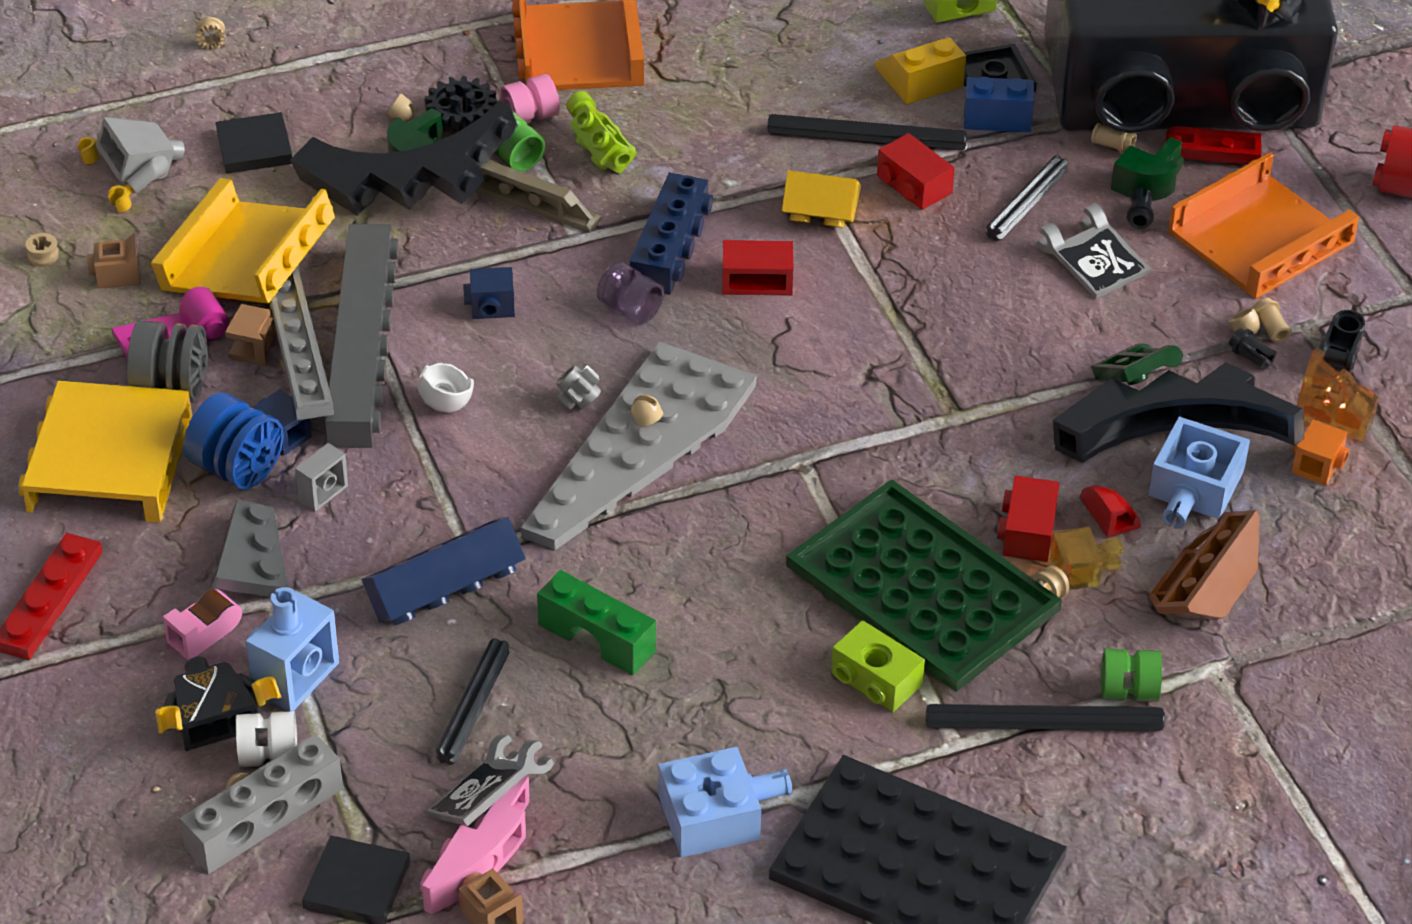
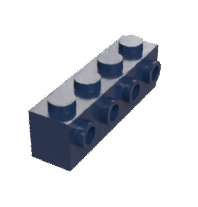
M668 173L631 256L630 287L671 295L675 283L682 281L685 259H691L694 250V238L701 236L704 215H709L712 209L713 195L708 194L709 180Z
M502 517L482 524L366 576L361 580L378 621H393L394 625H399L416 617L414 610L426 605L428 610L437 608L450 601L448 595L460 590L462 594H466L483 586L481 580L494 574L495 579H499L517 571L515 564L526 560V557L509 517Z

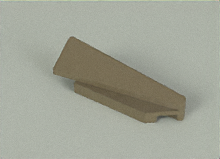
M491 158L479 168L484 179L476 190L479 193L588 233L602 219L600 214L584 207L570 189L509 168Z

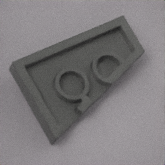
M237 501L231 513L224 538L225 542L210 588L271 597L272 593L276 595V589L288 587L273 506Z

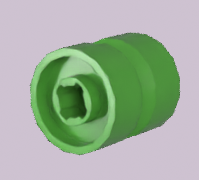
M513 112L518 127L508 140H505L494 153L500 156L510 168L525 172L533 168L542 158L545 151V140L532 127L528 126L518 114Z
M1103 649L1100 679L1102 700L1125 701L1128 695H1132L1136 701L1159 702L1162 685L1161 651L1137 650L1134 655H1130L1126 649ZM1131 672V679L1124 678V673Z

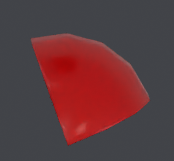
M1097 485L1087 486L1082 489L1079 498L1107 538L1141 528L1139 516L1127 500L1115 489Z

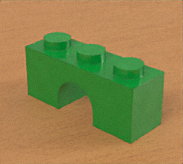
M559 570L537 593L538 625L569 642L582 628L587 630L596 638L601 647V659L631 675H634L656 652L655 619L562 570Z

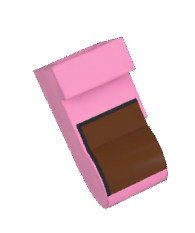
M212 589L206 592L198 603H194L181 613L175 608L163 616L167 643L184 658L190 660L231 632L240 622L242 609L221 590Z

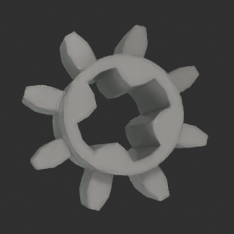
M572 365L556 382V385L561 389L557 394L558 399L570 410L575 404L582 410L585 409L601 392V389L596 385L600 381L599 375L588 365L582 370L576 365Z

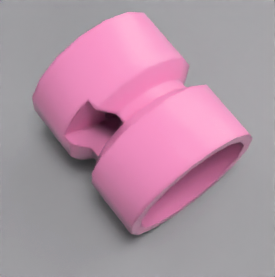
M548 74L529 78L526 81V85L518 81L500 88V100L508 104L512 111L518 114L527 124L531 123V119L534 116L538 120H543L559 114L560 102L553 80Z

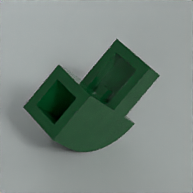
M433 108L408 123L397 117L387 129L388 153L415 149L443 139L441 113Z
M1170 137L1155 155L1130 145L1114 163L1111 190L1131 198V193L1135 189L1143 188V197H1145V192L1148 189L1152 192V201L1170 196L1175 191L1177 174L1183 165V157L1180 156L1182 142Z

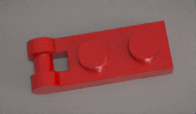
M1179 126L1171 127L1166 132V141L1171 137L1182 142L1180 156L1183 157V160L1190 159L1246 165L1252 160H1257L1261 157V133Z

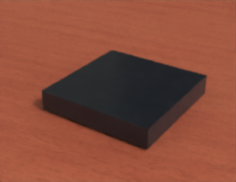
M1015 44L964 52L966 55L965 88L967 77L1019 78L1034 80V93L1036 92L1037 82Z
M282 112L215 122L226 173L291 164L292 151Z
M330 835L303 896V909L368 924H385L410 864V853Z

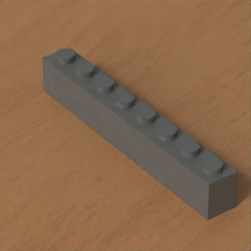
M391 224L348 225L329 385L334 415H328L325 419L327 443L336 448H372L374 433H380L381 412L376 411V408L383 407L384 391L383 385H379V381H386V360L381 359L382 356H388L389 351L388 335H384V332L391 331V310H387V307H393L394 291L393 286H389V283L396 282V263L392 262V260H398V239L392 238Z

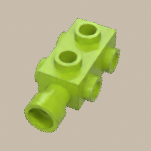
M575 92L568 98L566 109L573 117L569 125L577 134L576 142L591 152L592 156L590 159L597 167L604 171L609 168L621 174L637 155L635 147L625 139L620 132V128L613 124L607 115L596 109L595 101L587 92Z

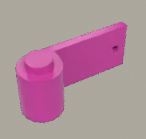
M195 287L186 292L181 298L179 313L145 320L165 323L168 328L169 338L176 323L185 324L187 329L190 325H201L204 327L207 341L220 338L230 324L229 317L211 290L206 287ZM136 323L112 328V335L127 359L130 338Z

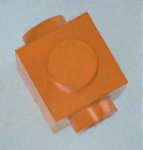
M1313 419L1306 432H1304V439L1297 445H1293L1292 451L1295 452L1291 473L1326 486L1336 468L1342 470L1350 452V449L1345 447L1348 432Z

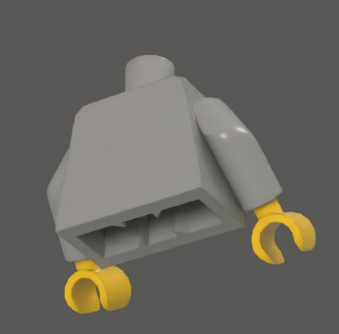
M104 117L100 132L96 134L97 138L84 137L79 140L77 146L84 164L96 162L100 157V151L119 182L128 183L126 186H113L108 192L110 204H115L118 213H124L130 209L131 200L129 196L132 193L136 192L138 194L152 181L165 178L168 175L172 160H182L185 153L183 142L181 140H168L159 125L154 122Z

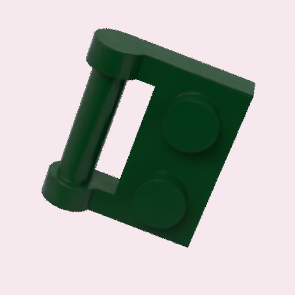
M1138 343L1092 365L1091 369L1097 380L1113 378L1120 382H1127L1128 385H1135L1148 379L1147 373L1161 366L1177 367L1182 361L1183 354L1179 347L1173 345L1152 348L1148 344Z

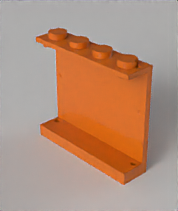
M512 0L516 57L523 58L517 59L518 79L525 78V85L529 78L548 74L553 80L556 90L644 86V55L636 0L526 5V0Z
M1271 152L1257 160H1252L1248 165L1227 174L1219 181L1210 186L1203 187L1199 192L1175 203L1170 211L1168 228L1169 234L1255 299L1354 243L1359 216L1350 209L1333 219H1329L1270 176L1274 154Z

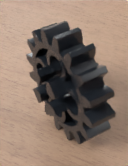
M462 76L460 81L449 77V83L445 84L438 81L437 89H428L429 96H425V111L433 108L441 113L443 132L453 128L458 133L481 118L497 103L496 91L490 90L489 83L480 85L479 78H475L470 82L467 81L466 76ZM460 98L462 99V112H461Z

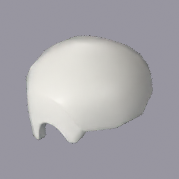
M436 363L431 366L426 365L421 372L418 382V391L424 403L435 411L444 413L456 412L463 408L471 399L474 387L473 379H468L465 373L454 365Z

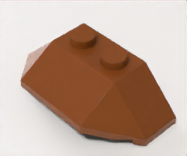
M1257 510L1224 512L1217 519L1218 523L1204 530L1180 552L1148 596L1159 614L1187 619L1218 620L1224 618L1230 612L1231 607L1258 571L1260 516Z

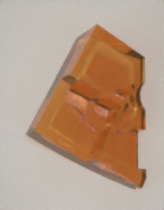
M1315 348L1305 372L1296 406L1304 409L1305 422L1311 423L1313 419L1347 431L1348 437L1363 442L1372 427L1379 397L1367 387L1359 385L1355 381L1354 376L1345 369L1339 373L1322 359L1325 352Z

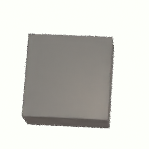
M327 443L295 467L299 502L316 512L348 487L344 452Z

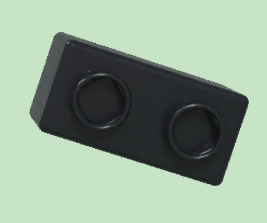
M1047 0L1044 31L1060 125L1066 130H1093L1097 123H1101V125L1108 126L1115 131L1127 133L1169 129L1175 126L1203 129H1251L1264 132L1282 128L1316 127L1322 119L1338 34L1331 1L1301 0L1300 9L1290 21L1283 22L1280 20L1258 30L1229 0Z

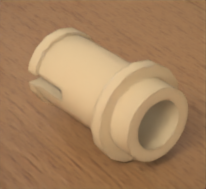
M1101 123L1095 125L1091 136L1092 144L1117 149L1120 154H1123L1130 145L1135 147L1137 140L1136 133L1115 131L1108 126L1101 125Z
M1264 298L1254 305L1260 323L1273 343H1282L1291 336L1292 330L1282 317L1278 302L1273 301L1271 298Z

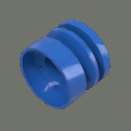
M219 392L205 400L192 416L185 432L184 454L192 464L207 472L216 473L220 479L229 481L239 489L248 490L257 486L266 478L276 464L284 439L283 426L278 419L265 415L263 411L250 408L246 402L228 393Z

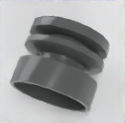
M138 320L134 325L128 349V385L164 389L166 384L167 389L189 391L190 400L197 401L203 389L208 365L207 340L204 327L201 325H190L187 329L185 324L176 323L169 338L168 328L165 323Z

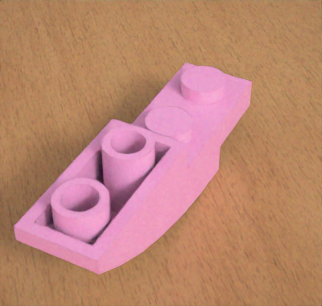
M526 775L490 807L487 814L482 813L478 817L474 829L461 825L452 839L447 838L440 851L439 860L433 869L428 868L425 871L420 882V892L423 893L425 912L433 914L459 901L458 889L470 874L475 872L484 874L492 868L498 872L513 856L526 838L524 810L530 802L529 776Z

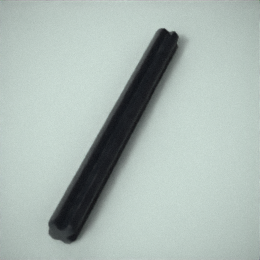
M771 114L767 124L768 133L883 144H889L909 133L929 148L964 150L967 141V132L965 130Z
M929 704L926 707L925 714L926 725L929 728L1161 731L1165 725V713L1161 707Z

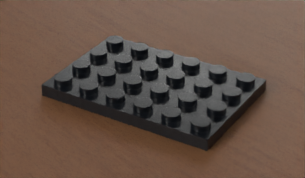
M842 755L769 868V879L872 924H1028L1065 859L1067 846L851 757Z

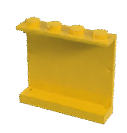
M219 178L152 260L151 265L161 291L186 293L195 287H206L218 298L268 304L334 219L333 207L330 204L326 189H320L306 208L241 202L238 199L232 180Z
M58 381L53 395L47 397L45 419L38 423L37 443L35 447L29 449L26 474H21L19 478V496L24 497L26 511L33 512L35 503L39 502V493L137 500L143 502L146 522L161 523L182 454L185 432L192 418L189 391Z

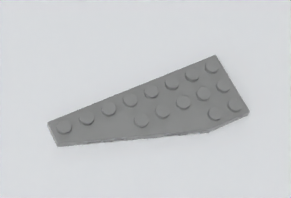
M659 341L521 527V538L554 551L588 528V522L602 512L608 514L617 507V501L629 494L632 497L672 469L673 462L686 453L691 455L699 450L701 442L711 435L716 438L723 433L756 387L757 375ZM642 394L653 396L659 402L663 411L660 420L645 427L636 425L631 414V406L635 398Z

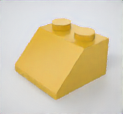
M948 37L890 55L876 61L874 67L903 102L910 104L963 87L966 55Z
M788 170L782 212L790 215V221L810 223L811 217L824 219L823 225L844 228L845 222L853 223L861 184L857 179Z

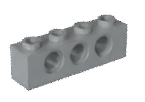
M316 734L312 735L180 817L184 849L208 874L212 873L343 790L340 758Z

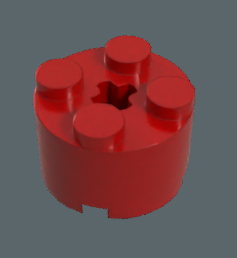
M1393 125L1392 130L1385 129L1380 152L1386 153L1385 162H1378L1373 185L1379 186L1378 192L1412 198V128Z

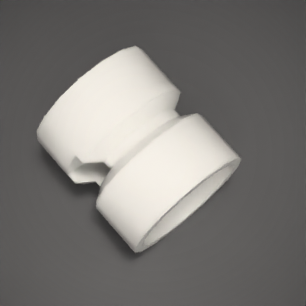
M295 711L272 712L268 719H264L260 713L237 715L236 741L239 767L262 766L266 759L272 761L297 745ZM268 732V746H259L258 733Z

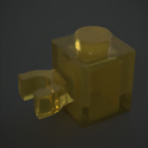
M1090 527L1067 529L1053 532L1049 558L1052 566L1058 567L1066 575L1069 581V590L1099 586L1101 568L1110 570L1121 568L1118 554H1123L1124 548L1120 538H1112L1096 544Z

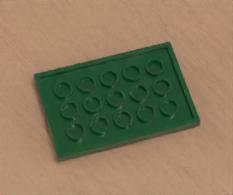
M892 479L786 555V566L859 621H865L924 658V669L955 692L1061 610V598Z

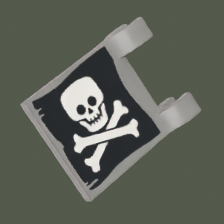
M1097 203L1084 208L1083 212L1088 217L1081 220L1080 224L1085 231L1063 241L1059 229L1053 223L1040 228V232L1045 236L1037 241L1040 250L1044 253L1053 254L1095 299L1151 272V268L1108 224L1104 211Z
M497 735L489 745L486 760L429 808L427 813L431 818L468 826L526 775L544 774L553 767L554 762L551 758L542 757L537 763L534 762L535 752L543 747L540 741L536 740L525 742L519 752L512 751L505 757L503 754L504 747L513 740L509 735Z

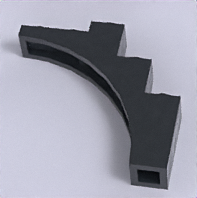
M500 100L481 118L469 126L433 144L407 151L367 153L334 147L312 137L292 157L290 162L301 181L318 192L320 189H326L328 198L357 216L366 206H369L380 192L410 210L418 200H421L426 195L431 186L462 204L471 194L476 192L484 180L479 168L487 163L501 144L513 135L518 124L511 107Z
M1227 362L1198 383L1170 370L1140 391L1111 378L1053 419L1055 450L1082 463L1103 450L1127 440L1156 432L1170 431L1173 429L1178 417L1213 428L1243 430L1270 436L1294 446L1304 439V409L1255 387L1253 374Z

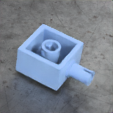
M1178 417L1153 464L1148 495L1169 503L1162 514L1163 522L1170 527L1177 516L1178 519L1174 524V528H1182L1191 510L1218 519L1223 514L1244 473L1250 440Z
M281 587L275 590L276 595L271 594L272 615L260 627L255 628L246 640L251 679L257 681L261 678L272 676L276 680L281 698H272L268 702L285 711H294L339 664L334 610L291 588Z
M738 747L658 764V796L681 858L760 840L761 807L759 801L792 794L791 780L786 769L752 777L746 771Z

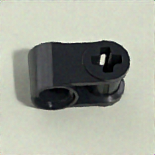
M1341 310L1333 316L1326 336L1322 338L1319 345L1314 368L1326 367L1343 372L1344 377L1350 378L1360 351L1365 327V319L1360 313L1354 310Z

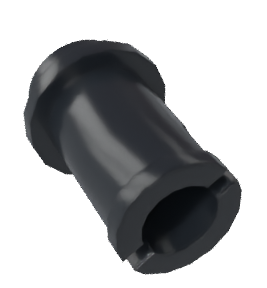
M1137 188L1131 193V207L1127 211L1126 218L1129 224L1136 229H1144L1154 220V212L1151 209L1153 195L1148 189L1145 192V197H1143V188Z
M1239 328L1229 341L1232 352L1235 354L1241 353L1259 366L1261 370L1267 369L1270 365L1266 362V358L1273 362L1277 352L1255 338L1252 330Z

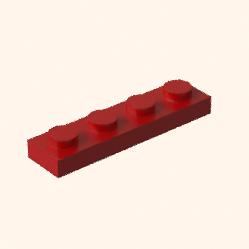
M66 532L0 628V652L31 660L103 553L101 542Z

